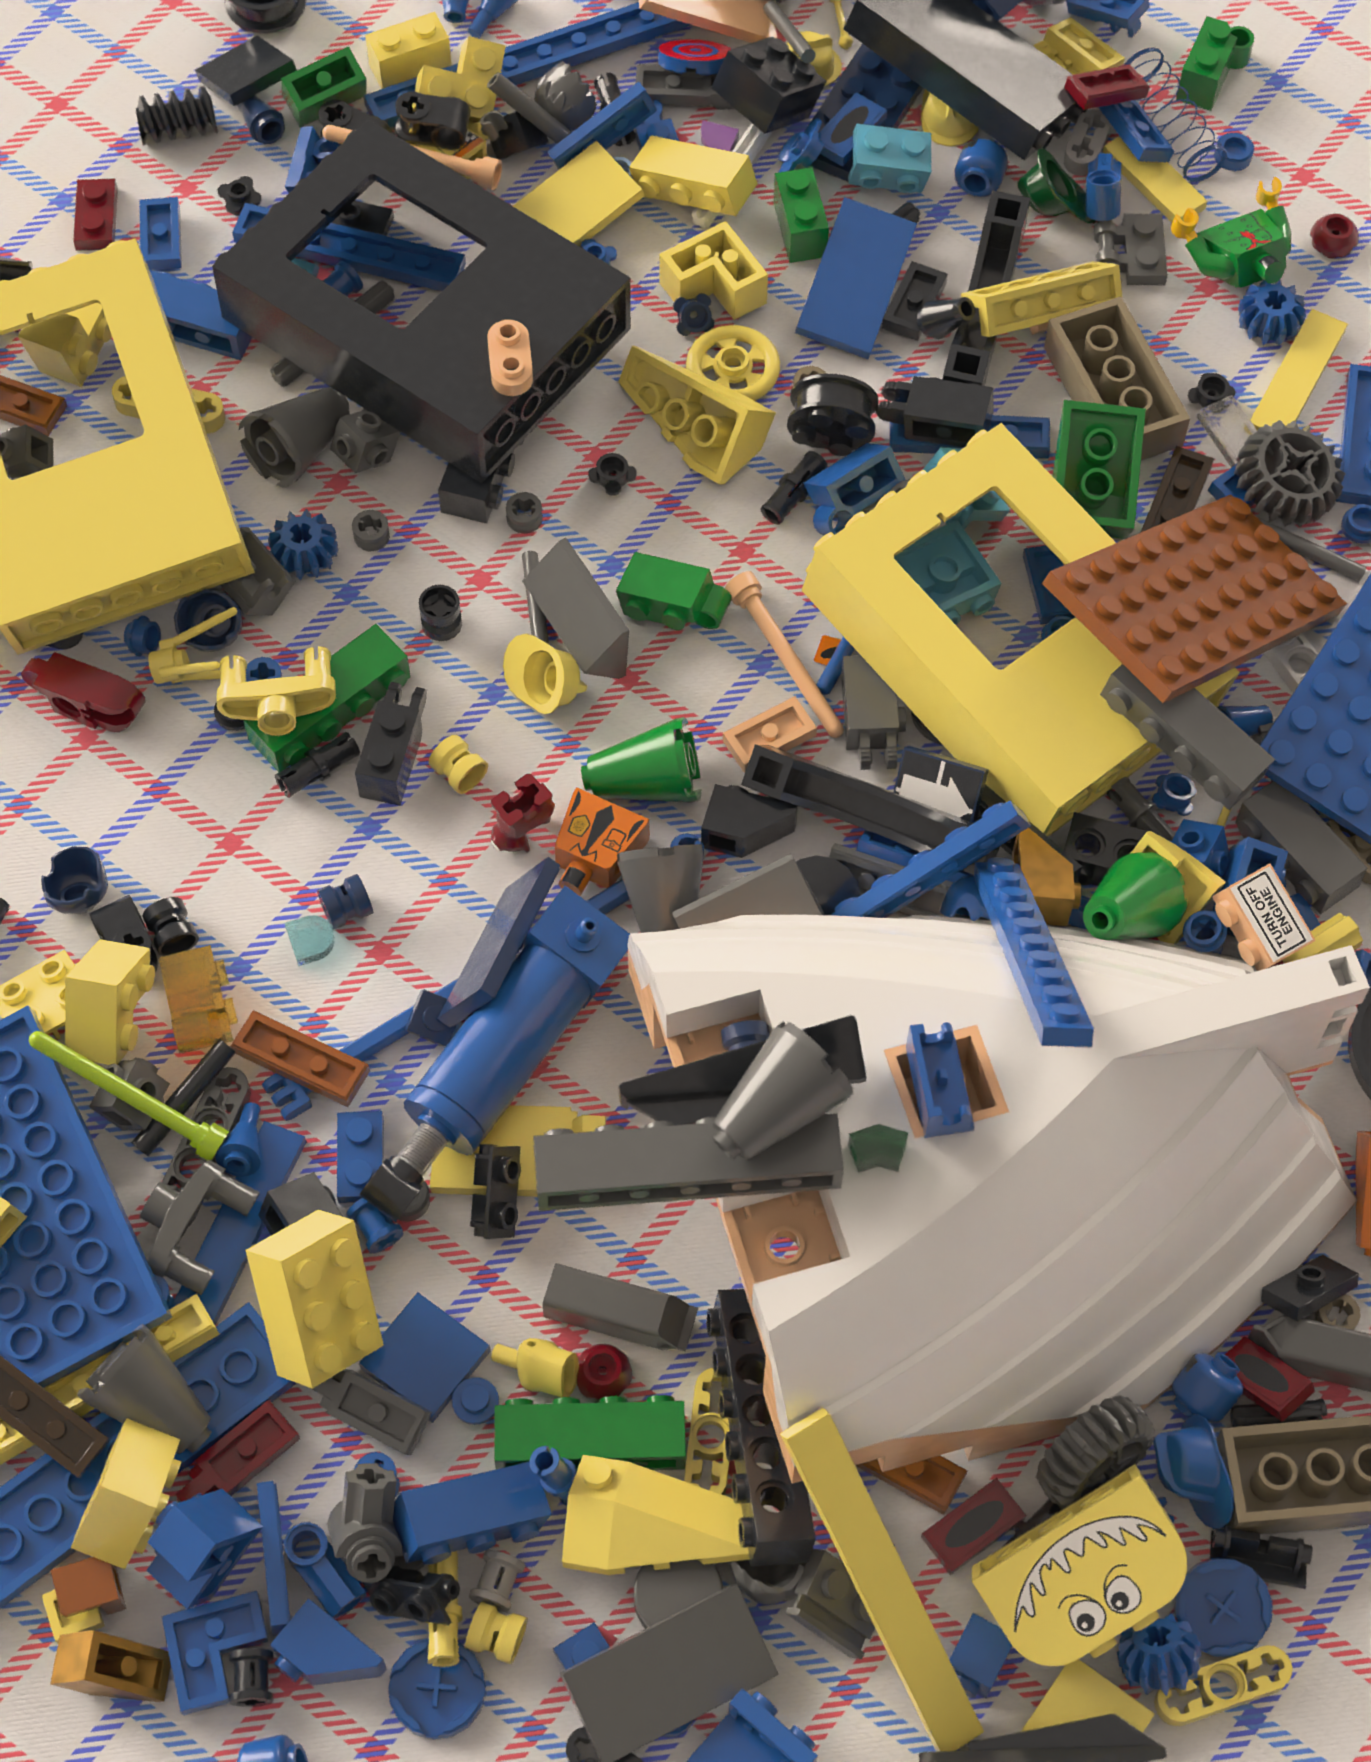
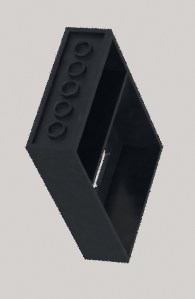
M369 119L357 130L350 132L345 141L332 154L326 155L315 170L306 178L299 180L294 189L281 202L275 203L268 211V214L254 227L247 229L242 238L230 250L222 253L212 266L223 319L367 411L377 414L381 420L481 484L631 329V286L629 276ZM375 181L486 248L404 329H398L291 262ZM503 320L518 321L527 328L529 333L533 382L525 393L517 396H507L495 390L491 381L488 331L495 323Z

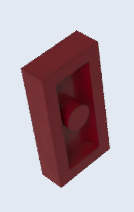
M115 178L77 180L73 234L76 250H102L115 242L118 195Z

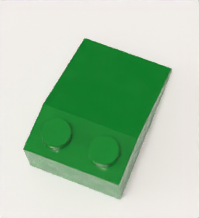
M1064 400L1052 476L1111 538L1127 539L1135 528L1146 408Z

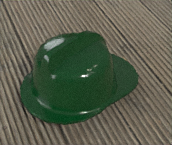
M1039 149L1037 152L1038 163L1017 182V188L1024 197L1030 198L1029 206L1045 216L1056 217L1071 212L1081 221L1094 224L1097 220L1090 219L1086 215V192L1061 168L1051 153L1046 149Z

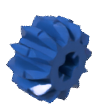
M1281 279L1275 284L1267 283L1264 280L1259 283V286L1251 284L1239 303L1240 328L1248 330V339L1261 338L1263 346L1269 340H1273L1278 346L1284 342L1285 338L1293 340L1306 317L1304 296L1296 295L1295 285L1284 287Z
M305 509L302 516L298 517L289 511L288 521L276 520L274 525L275 531L269 533L268 543L271 548L270 552L289 574L295 571L296 577L300 581L305 573L309 572L318 578L319 568L331 569L333 564L332 557L337 556L339 548L337 541H335L337 538L336 530L332 524H327L326 518H324L322 513L311 518V513L307 509Z
M1173 1613L1163 1619L1158 1618L1140 1631L1134 1632L1131 1627L1121 1633L1120 1644H1118L1119 1651H1117L1118 1665L1121 1667L1122 1673L1125 1674L1130 1687L1141 1686L1145 1695L1150 1694L1155 1689L1162 1690L1167 1697L1170 1688L1175 1687L1180 1690H1186L1188 1680L1198 1678L1200 1657L1202 1656L1200 1641H1197V1635L1193 1634L1189 1621L1177 1622Z

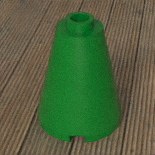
M682 717L671 720L588 756L587 765L581 767L585 790H592L593 795L607 799L688 803L700 801L702 789L693 790V779L701 778L692 731L683 733L682 730L688 724L687 719Z
M1131 853L1121 857L1110 867L1084 908L1083 921L1086 929L1091 935L1101 940L1155 938L1168 933L1180 923L1187 909V899L1184 897L1183 890L1185 882L1182 874L1171 861L1157 853Z

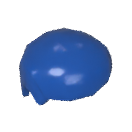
M974 875L963 876L953 882L943 900L940 909L941 914L950 918L954 917L955 914L970 916L972 921H976L980 917L990 919L975 884Z

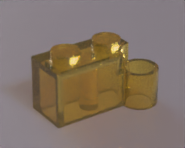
M211 945L159 957L172 1018V1028L179 1053L183 1054L211 1047L219 1038L225 1043L234 1041L231 1025L239 1022L233 998L224 999L222 986L230 984L224 959L215 961Z

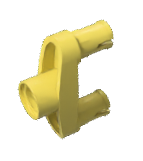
M318 646V659L316 660L314 647L306 649L304 652L305 676L246 682V660L241 656L233 655V668H230V658L226 656L219 662L221 685L217 689V709L229 718L258 720V727L265 734L272 736L288 734L296 727V717L328 708L335 701L336 684L331 676V652L326 647Z

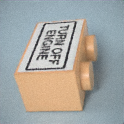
M1271 864L1262 867L1212 896L1216 903L1215 910L1218 918L1226 927H1230L1239 942L1238 950L1241 957L1248 965H1254L1256 971L1266 969L1316 941Z

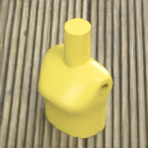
M529 1338L519 1345L518 1350L502 1344H496L492 1350V1361L517 1369L520 1384L528 1391L544 1392L557 1397H569L577 1385L576 1378L579 1362L576 1353L561 1349L552 1341Z

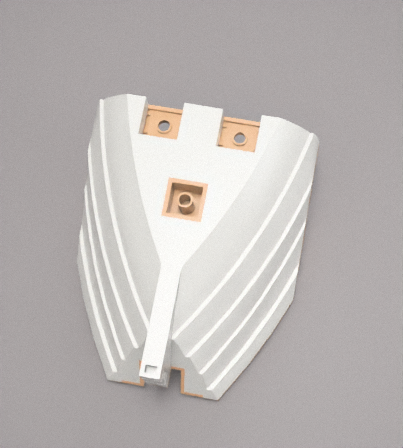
M741 915L714 923L681 929L630 934L628 938V969L654 1049L667 1046L673 1067L728 1052L723 1048L720 1031L724 1027L736 1022L747 1020L764 1021L768 1023L769 1034H771L774 1028L782 1021H784L785 1025L790 1022L802 1030L849 1015H855L867 1079L866 1082L851 1084L854 1094L846 1102L826 1113L838 1114L844 1167L842 1187L840 1189L715 1198L766 1355L763 1394L792 1484L803 1480L780 1433L822 1407L830 1413L855 1465L878 1459L881 1471L884 1472L963 1448L968 1461L1062 1434L1066 1426L1071 1425L1078 1418L1079 1414L1083 1415L1092 1405H1099L1107 1398L1112 1399L1120 1395L1124 1398L1128 1397L1134 1404H1138L1144 1410L1172 1387L1174 1380L1193 1355L1197 1353L1211 1355L1264 1305L1261 1302L1262 1288L1301 1267L1357 1201L1323 1119L1297 1097L1289 1078L1290 1075L1333 1063L1343 1043L1341 1036L1348 1033L1358 1013L1356 1005L1363 1003L1370 989L1352 945L1256 971L1254 965L1250 966L1240 958L1217 953L1200 952L1190 947L1148 938L1101 940L1091 935L1087 929L1047 925L1093 1025L1092 1048L1041 1046L1003 953V947L999 943L990 919L983 917L972 921L970 916H954L950 918L944 915H912L901 919L826 915ZM944 1022H948L952 1025L974 1122V1131L924 1138L906 1051L909 1025L923 1024L926 1034H934L941 1031V1025ZM783 1237L792 1239L798 1246V1252L788 1259L779 1258L770 1249L774 1240Z

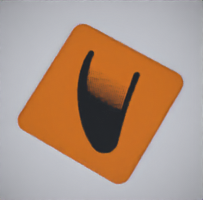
M823 635L815 654L814 662L827 666L841 640Z

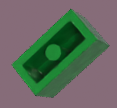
M347 46L281 78L282 96L301 128L319 119L318 111L327 101L341 100L350 104L363 98V95L367 94V78L350 47Z
M813 167L775 173L773 204L789 263L822 258L828 243L829 226Z

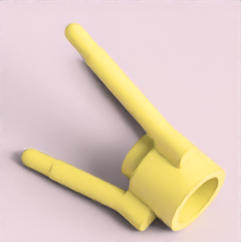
M232 607L173 638L160 640V650L149 652L148 655L149 668L154 682L161 684L170 681L178 683L187 680L221 679L220 670H216L220 667L219 662L190 664L185 649L178 650L176 646L236 615L237 609Z

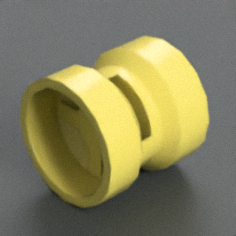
M456 734L447 737L439 743L430 755L428 762L429 766L439 775H446L448 777L449 785L457 793L464 794L472 790L483 779L488 770V763L477 753L472 754L468 751V744Z
M481 1601L472 1618L465 1641V1648L478 1653L484 1650L490 1651L495 1654L497 1660L512 1664L521 1646L528 1618L516 1613L509 1615L501 1614L496 1606Z

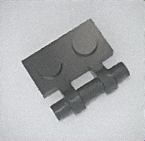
M1124 214L1122 226H1116L1112 220H1097V224L1094 226V240L1099 243L1096 262L1118 264L1120 273H1126L1127 285L1166 284L1168 275L1162 214ZM1114 245H1124V254H1119L1114 250Z

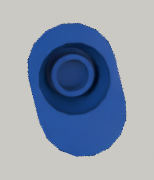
M1193 1415L1186 1419L1181 1429L1163 1432L1154 1437L1153 1445L1156 1455L1157 1473L1165 1489L1177 1494L1179 1497L1189 1499L1197 1517L1206 1526L1219 1529L1225 1527L1232 1518L1234 1492L1228 1472L1218 1450L1212 1426L1205 1417Z

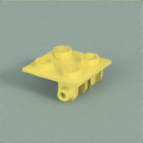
M65 950L0 985V1016L2 1019L29 1005L35 1011L44 1033L49 1036L52 1032L56 1040L61 1039L57 1029L62 1026L65 1027V976L75 967V964Z

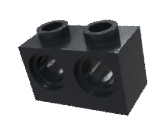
M1074 812L1064 851L1082 866L1079 883L1081 885L1093 884L1099 886L1110 867L1121 857L1130 854L1148 831ZM1087 849L1094 856H1083L1077 850Z

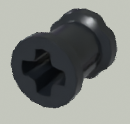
M244 1648L229 1653V1661L234 1664V1692L229 1695L230 1705L258 1707L273 1703L274 1695L269 1691V1663L274 1660V1652L272 1650ZM250 1669L253 1671V1686L250 1685Z

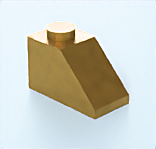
M1027 828L1016 837L1012 861L1020 865L1046 924L1067 926L1072 909H1079L1081 901V884L1074 882L1073 864L1030 828Z
M95 1630L63 1634L59 1637L50 1684L95 1696L164 1702L171 1668L169 1652Z

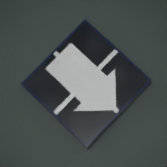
M908 745L903 750L893 792L975 823L989 769Z

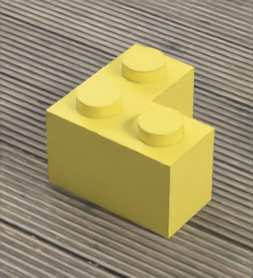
M468 36L461 47L457 73L424 65L417 75L414 92L439 97L459 98L470 106L469 122H479L486 113L494 110L496 94L487 88V84L495 73H501L506 45ZM413 103V112H416V103Z
M726 221L659 254L660 285L673 302L679 297L685 299L696 298L699 293H705L708 296L714 294L733 320L767 304L768 273Z
M95 303L39 323L30 324V326L21 328L17 337L41 373L82 387L87 376L92 375L96 369L98 354L104 342H108L112 335L101 304Z
M99 939L65 976V1046L93 1062L107 1065L113 1063L118 1065L128 1051H132L135 1048L138 1039V1026L133 1024V1010L145 992L151 990L155 978V968L150 965V948Z
M126 1418L111 1448L99 1483L83 1513L71 1545L72 1549L126 1569L134 1551L143 1554L154 1526L148 1523L149 1521H156L158 1515L166 1507L170 1497L162 1493L164 1487L171 1488L181 1465V1461L174 1459L180 1439Z

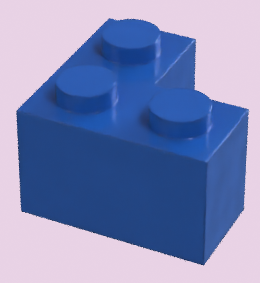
M223 1489L204 1495L198 1493L191 1499L179 1503L174 1501L161 1511L155 1521L158 1528L150 1537L148 1543L154 1548L157 1556L146 1571L186 1609L192 1608L213 1598L263 1526Z

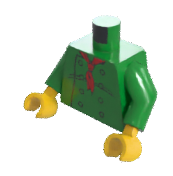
M1273 177L1271 184L1272 192L1264 190L1262 181L1259 182L1256 200L1260 205L1267 207L1268 210L1266 212L1258 209L1198 233L1194 229L1198 223L1199 216L1194 209H1186L1183 216L1184 222L1178 214L1175 215L1171 225L1172 234L1177 238L1187 240L1188 243L1185 246L1203 275L1221 279L1236 288H1244L1262 280L1273 284L1282 278L1286 269V256L1291 251L1292 232L1284 206H1279L1278 204L1282 188L1279 178Z

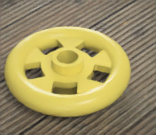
M726 325L711 329L696 339L688 352L686 369L705 378L704 372L714 369L715 375L719 378L714 382L729 389V383L745 381L746 388L733 390L756 401L765 396L775 385L780 373V358L774 344L759 331L741 325ZM738 341L750 344L752 348L750 352H747L743 347L736 345ZM717 345L721 350L715 358L706 354L711 347ZM753 362L765 363L763 374L752 373Z

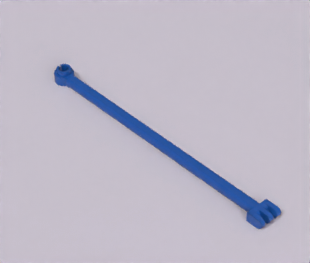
M685 833L675 837L670 847L702 844L703 846V843H699V837L694 834ZM621 879L588 899L587 902L605 915L630 899L624 881ZM458 978L434 993L448 999ZM414 1005L341 1048L339 1051L363 1062L406 1036L409 1032L404 1031ZM277 1073L262 1083V1087L267 1093H273L280 1089L271 1097L276 1107H281L292 1101L280 1111L285 1121L292 1120L313 1107L308 1097V1094L313 1092L312 1090Z

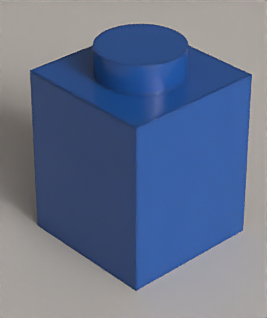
M972 1613L949 1660L967 1697L976 1698L977 1694L987 1699L1012 1648V1644L999 1626Z

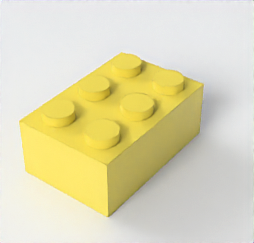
M317 1210L246 1250L277 1376L313 1389L384 1345L354 1220Z

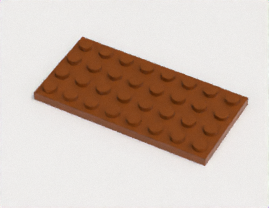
M1231 494L1050 571L1042 582L1162 703L1338 616L1347 605L1338 595L1337 590L1332 584L1322 580L1308 566L1307 561L1301 555L1294 553L1279 539L1278 533L1273 528L1264 525L1251 512L1246 502Z

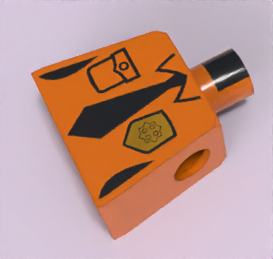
M576 787L554 848L555 862L560 865V868L565 870L558 883L561 889L567 886L577 895L581 896L589 881L605 888L613 885L621 876L617 864V854L643 849L650 839L649 819Z

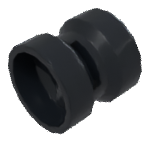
M441 584L426 588L418 600L423 632L427 637L436 641H448L456 637L462 628L458 594L451 587Z
M168 897L158 900L148 906L142 915L147 929L155 934L153 942L158 954L162 957L181 955L192 949L199 940L194 925L186 920L188 912L183 900L179 897Z

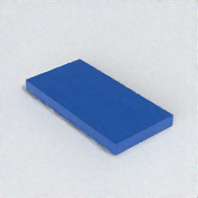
M844 197L795 333L869 359L917 223Z
M1350 364L1348 370L1340 458L1343 460L1339 468L1346 474L1341 483L1343 486L1342 493L1335 502L1355 505L1367 504L1371 506L1370 366Z

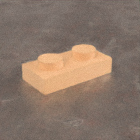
M796 696L723 732V742L745 773L755 744L771 745L788 751L815 737L817 727Z

